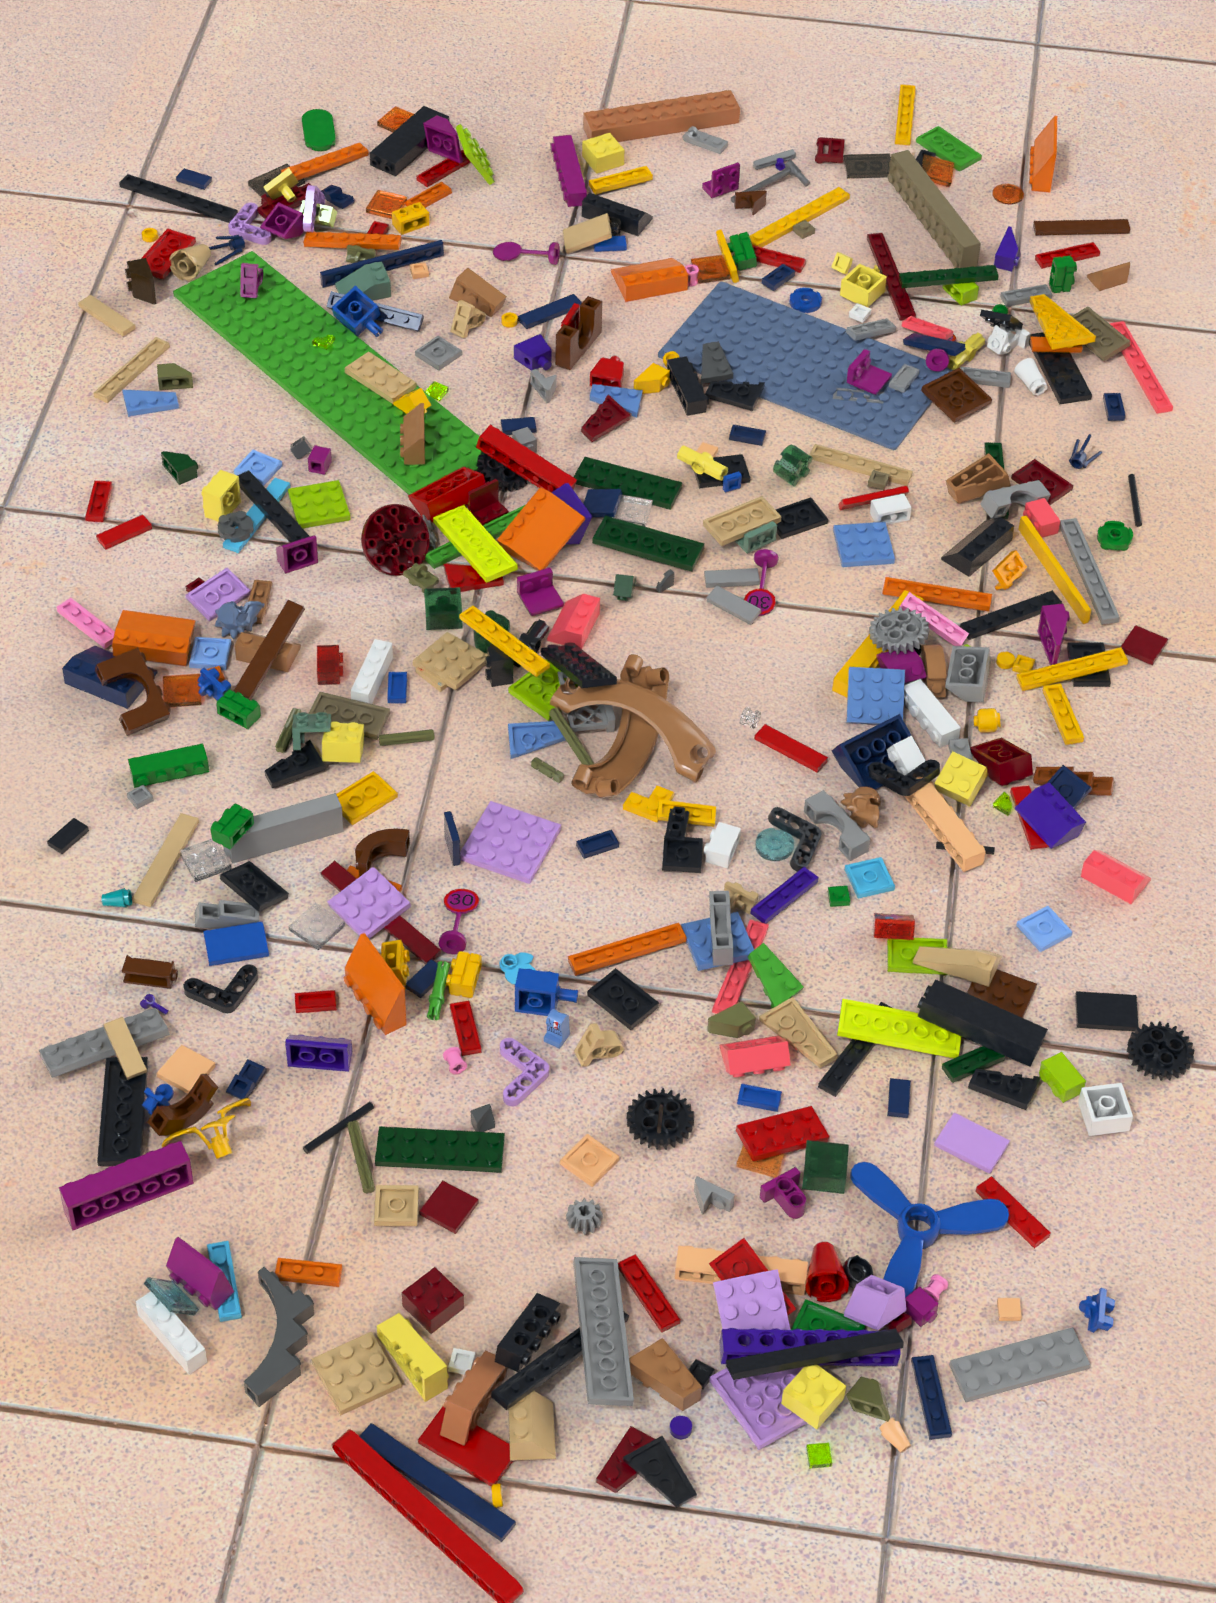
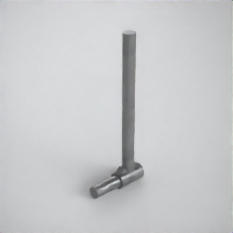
M789 160L785 164L783 171L742 192L758 191L789 174L797 177L805 186H808L810 181L801 173L796 164ZM735 195L731 197L732 203H734Z

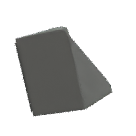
M303 436L290 445V450L296 459H300L312 451V446L306 437Z
M490 1104L470 1111L471 1124L476 1132H485L495 1128V1120Z

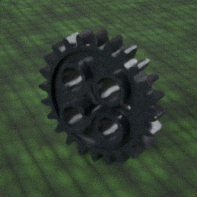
M481 451L476 466L478 467L477 472L484 475L485 482L497 479L502 491L508 488L510 492L512 488L518 490L519 486L523 488L524 484H528V480Z
M1159 1021L1158 1025L1155 1026L1153 1022H1150L1149 1027L1142 1024L1141 1029L1137 1027L1135 1033H1131L1127 1044L1128 1059L1132 1060V1066L1138 1065V1072L1141 1070L1145 1071L1144 1076L1150 1073L1152 1074V1079L1159 1076L1160 1081L1166 1076L1170 1081L1172 1075L1179 1078L1180 1073L1184 1075L1186 1069H1190L1195 1051L1192 1049L1193 1043L1188 1042L1189 1036L1183 1037V1030L1176 1031L1177 1026L1171 1029L1169 1028V1023L1162 1026Z
M662 1088L661 1093L653 1089V1094H650L646 1090L645 1097L638 1094V1100L633 1099L632 1105L628 1106L626 1116L627 1127H629L630 1134L634 1133V1140L640 1138L641 1145L647 1142L648 1148H650L654 1144L656 1150L659 1149L660 1145H663L664 1149L667 1150L668 1144L675 1148L676 1141L682 1144L683 1138L688 1139L689 1133H692L694 1126V1111H691V1104L686 1105V1098L680 1100V1093L673 1096V1090H670L667 1094L664 1088ZM663 1105L661 1133H657L659 1106Z

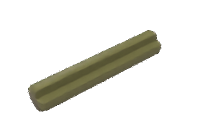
M293 708L276 743L275 748L277 752L284 753L292 737L293 714L300 713L301 709Z
M434 730L379 735L380 746L432 741L435 738Z

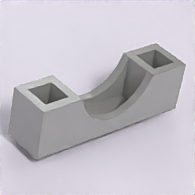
M1040 480L1030 481L993 491L990 490L984 494L980 505L991 519L1005 516L1012 503H1019L1025 506L1027 502L1042 498L1048 501L1051 494Z
M823 790L805 799L804 813L815 824H830L842 833L838 849L849 861L869 852L870 838L868 834L863 832L857 823L846 814L845 810L837 805L832 796Z
M709 891L713 966L733 965L729 891Z

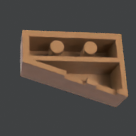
M466 268L456 278L449 299L456 302L463 300L475 306L476 309L484 312L487 316L492 317L503 307L507 296L470 268Z
M989 453L945 480L948 493L958 504L984 496L990 490L993 491L1011 486L1007 472Z
M663 1338L629 1358L631 1377L634 1376L643 1382L642 1385L658 1392L660 1397L681 1411L686 1410L701 1400L702 1386Z

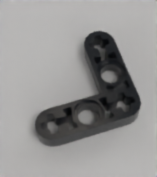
M927 760L906 775L881 762H873L869 765V777L902 796L912 795L940 774V763L936 760Z
M773 808L768 815L770 824L800 839L790 860L791 868L797 872L803 867L807 868L821 838V830L816 825L783 808ZM790 823H796L799 829L793 828ZM811 833L814 834L812 840L808 839ZM801 845L808 846L810 851H804ZM800 856L803 857L801 864L798 863Z
M254 965L242 966L225 990L197 978H190L183 984L184 994L188 998L222 1013H232L258 980V972ZM236 986H242L244 988L240 992H236L233 990V988ZM208 993H214L215 997L208 999L205 997V995Z

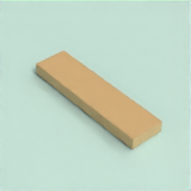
M92 295L78 302L81 309L122 337L135 330V324Z

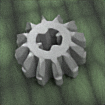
M583 1198L582 1202L575 1200L574 1205H569L566 1214L569 1228H574L576 1234L579 1231H583L584 1235L587 1231L594 1233L595 1228H600L601 1220L603 1219V1213L600 1211L601 1207L599 1204L594 1205L593 1199L589 1202H586L585 1198Z

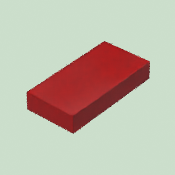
M335 990L295 993L296 1013L336 1011Z

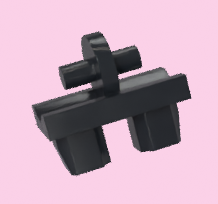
M675 806L673 809H670L665 841L684 843L689 819V811H685V808Z

